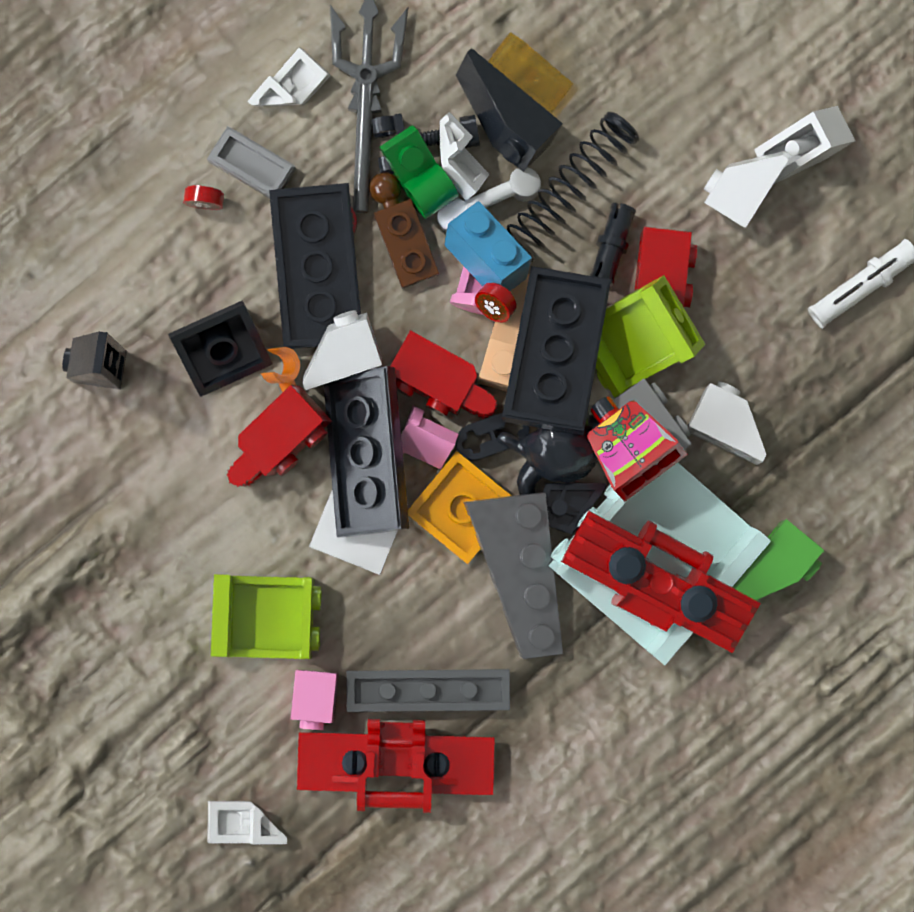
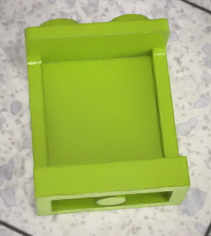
M664 275L606 307L596 369L600 383L605 389L610 390L614 398L623 394L629 387L637 384L642 379H646L678 361L683 363L695 357L706 345Z
M214 574L211 657L312 659V651H319L320 627H313V611L321 610V586H314L315 578L261 577Z

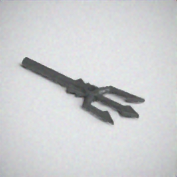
M364 0L359 10V14L364 18L361 65L342 59L341 32L346 29V26L330 5L332 65L356 79L351 89V94L354 96L349 104L348 111L357 113L353 210L355 213L360 214L368 213L372 115L382 112L377 96H380L377 79L401 68L409 9L408 7L391 27V31L395 34L392 61L372 66L373 21L379 15L374 0Z

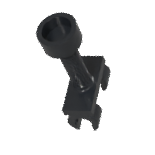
M402 113L394 114V116H381L371 120L375 138L393 136L405 130ZM475 114L459 117L460 124L473 136L465 148L480 146ZM440 129L431 130V132L427 131V133L424 131L423 134L419 132L427 147L428 145L432 146V144L433 146H436V144L440 145ZM385 156L379 157L380 173L387 172L395 175Z

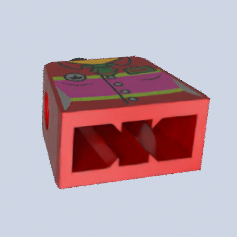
M607 396L598 400L591 408V413L599 422V425L588 433V440L611 487L624 502L688 455L678 440L634 400L629 401L619 409L612 398Z

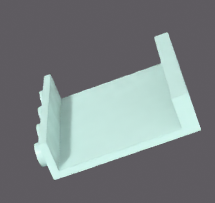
M676 463L626 502L609 485L604 493L607 498L597 510L594 507L589 509L591 512L638 536L645 523L651 521L657 524L659 531L698 552L703 553L707 551L713 554V561L707 574L731 587L771 542L761 531L749 526L679 463ZM588 511L580 519L578 527H580ZM567 538L564 539L552 552L551 558L554 560L549 564V567L657 660L666 665L693 632L675 623L667 632L661 631L634 614L612 605L611 600L613 596L618 594L615 590L561 562L572 539L570 541ZM653 545L646 556L652 563L674 575L678 574L687 577L693 568Z

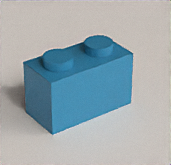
M479 201L448 223L445 247L482 286L486 283H496L511 291L526 280L532 257Z

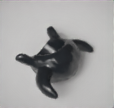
M589 412L587 413L584 435L538 428L522 439L509 432L500 433L497 440L526 459V462L519 470L517 478L519 495L535 493L536 484L541 478L553 482L571 483L587 477L599 461L587 437L588 433L599 425L593 414L589 415Z

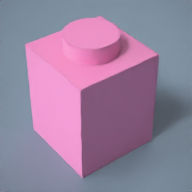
M308 670L295 671L291 720H300L299 728L324 730V723L334 722L339 673Z

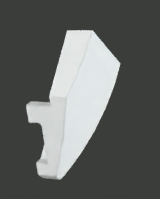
M298 48L274 77L269 76L248 102L253 106L304 105L331 75L303 49Z
M449 112L440 120L441 164L457 191L467 201L479 190L489 176V173L465 149V146L473 136Z
M208 801V843L287 844V837L252 802Z

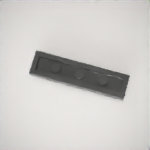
M510 669L346 671L347 712L510 710Z

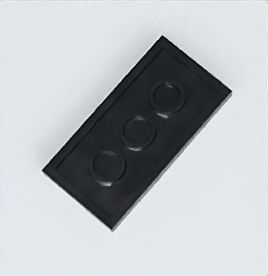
M349 183L269 190L283 347L291 349L318 347L328 325L335 323L334 317L356 310L358 315L361 314Z
M531 266L502 422L584 435L611 279Z
M385 366L369 369L323 384L326 415L332 420L327 426L337 538L409 529L395 367Z

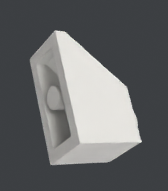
M838 106L813 111L754 149L757 157L782 151L791 155L774 182L776 184L826 160L855 142V139Z
M782 151L731 163L724 172L716 169L704 188L705 191L710 193L704 203L746 228L791 155Z
M356 310L333 318L335 323L328 325L304 373L303 386L305 390L382 365V356L367 313L358 315Z
M718 382L717 386L710 383L705 388L687 425L691 434L755 465H759L764 461L767 454L747 400L739 397L740 391L727 383Z

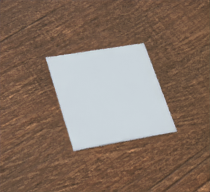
M332 490L309 547L380 575L397 531L337 538Z

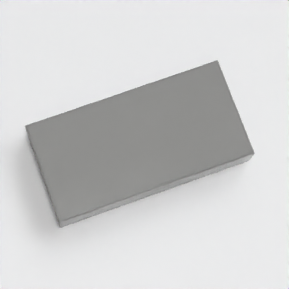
M229 126L226 127L207 158L210 164L270 198L269 190L284 189L296 170L295 165Z

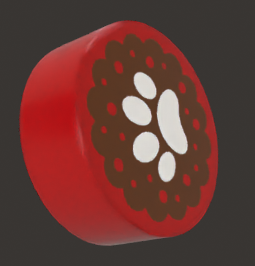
M192 185L185 188L183 204L197 209L221 210L223 209L225 194L213 187Z
M496 283L484 284L475 296V304L480 312L495 322L503 323L508 321L517 308V303L512 293Z

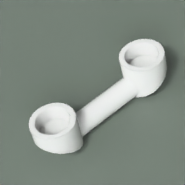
M517 168L512 172L509 181L473 196L467 201L457 198L439 210L437 214L438 224L443 231L447 232L448 223L477 201L485 208L512 196L519 201H531L538 195V190L541 188V179L531 168H527L524 172Z

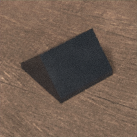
M243 300L168 334L200 397L273 365Z

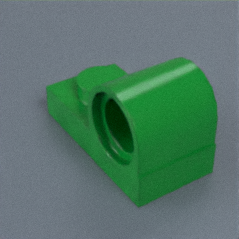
M413 125L379 147L407 196L412 200L414 208L425 219L459 198V193L443 168L436 163L418 129Z

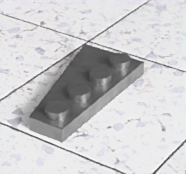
M540 492L463 502L476 532L475 535L480 549L483 551L490 570L492 582L500 597L503 611L520 657L528 659L563 654L554 570L549 567L553 558H551L552 548L546 493Z

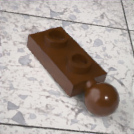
M387 172L377 174L371 180L369 190L372 198L376 202L383 204L384 209L374 212V217L401 288L403 289L438 276V269L412 200L409 199L399 203L398 197L401 193V184L397 177Z

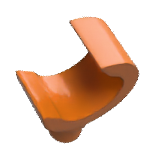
M289 347L267 349V351L278 355L282 359L284 368L281 375L275 372L261 373V375L267 382L279 384L281 391L284 392L290 385H296L294 380L300 371L299 357Z

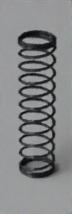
M607 112L604 118H601L600 126L602 131L598 129L591 130L590 139L592 142H580L579 148L582 155L571 153L569 155L571 166H559L561 178L549 177L548 183L551 190H538V196L542 203L535 200L528 201L527 205L531 215L525 212L517 214L521 227L514 224L507 225V231L516 241L517 239L512 234L510 227L523 232L538 246L545 248V245L524 225L520 216L522 215L535 221L547 233L555 236V232L538 218L531 204L542 207L557 221L566 225V221L545 202L541 192L554 196L567 209L576 213L574 206L556 191L552 180L566 185L577 197L586 201V196L566 179L562 168L575 172L587 185L597 189V185L579 171L572 157L576 156L585 160L602 177H607V173L586 155L583 144L597 149L608 162L617 166L616 159L596 143L593 133H599L607 137L619 151L628 154L627 148L611 136L603 125L605 121L607 126L619 138L629 144H636L639 141V135L628 121L615 112ZM525 249V251L532 257L531 262H533V260H535L534 256Z

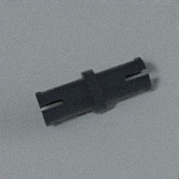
M618 203L611 204L604 233L599 235L596 245L599 247L590 274V276L611 279L610 286L614 285L622 254L627 253L629 244L626 242L633 216L636 213L633 207L623 203L620 204V209L618 208Z

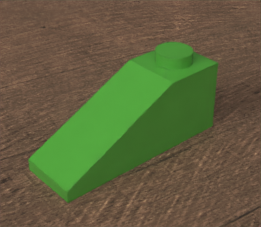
M787 519L780 521L767 536L771 542L733 585V588L758 600L799 582L801 578L808 581L822 565L818 558L824 549Z

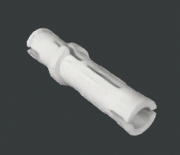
M904 239L899 245L879 259L873 257L867 262L865 269L844 284H841L819 302L810 306L808 312L814 322L823 329L828 323L855 306L880 286L887 287L893 283L892 278L914 263L913 244L909 240ZM893 263L891 266H889L888 268H886L885 270H883L882 272H880L882 269H884L885 267H887L889 264ZM857 287H859V289H857V290L854 291L852 294H850V295L847 296L845 299H843L842 301H840L838 304L835 305V303H836L837 301H839V300L842 299L844 296H846L847 294H849L851 291H853L854 289H856Z

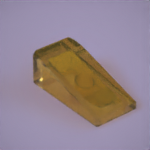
M512 32L507 35L488 61L551 114L574 84Z

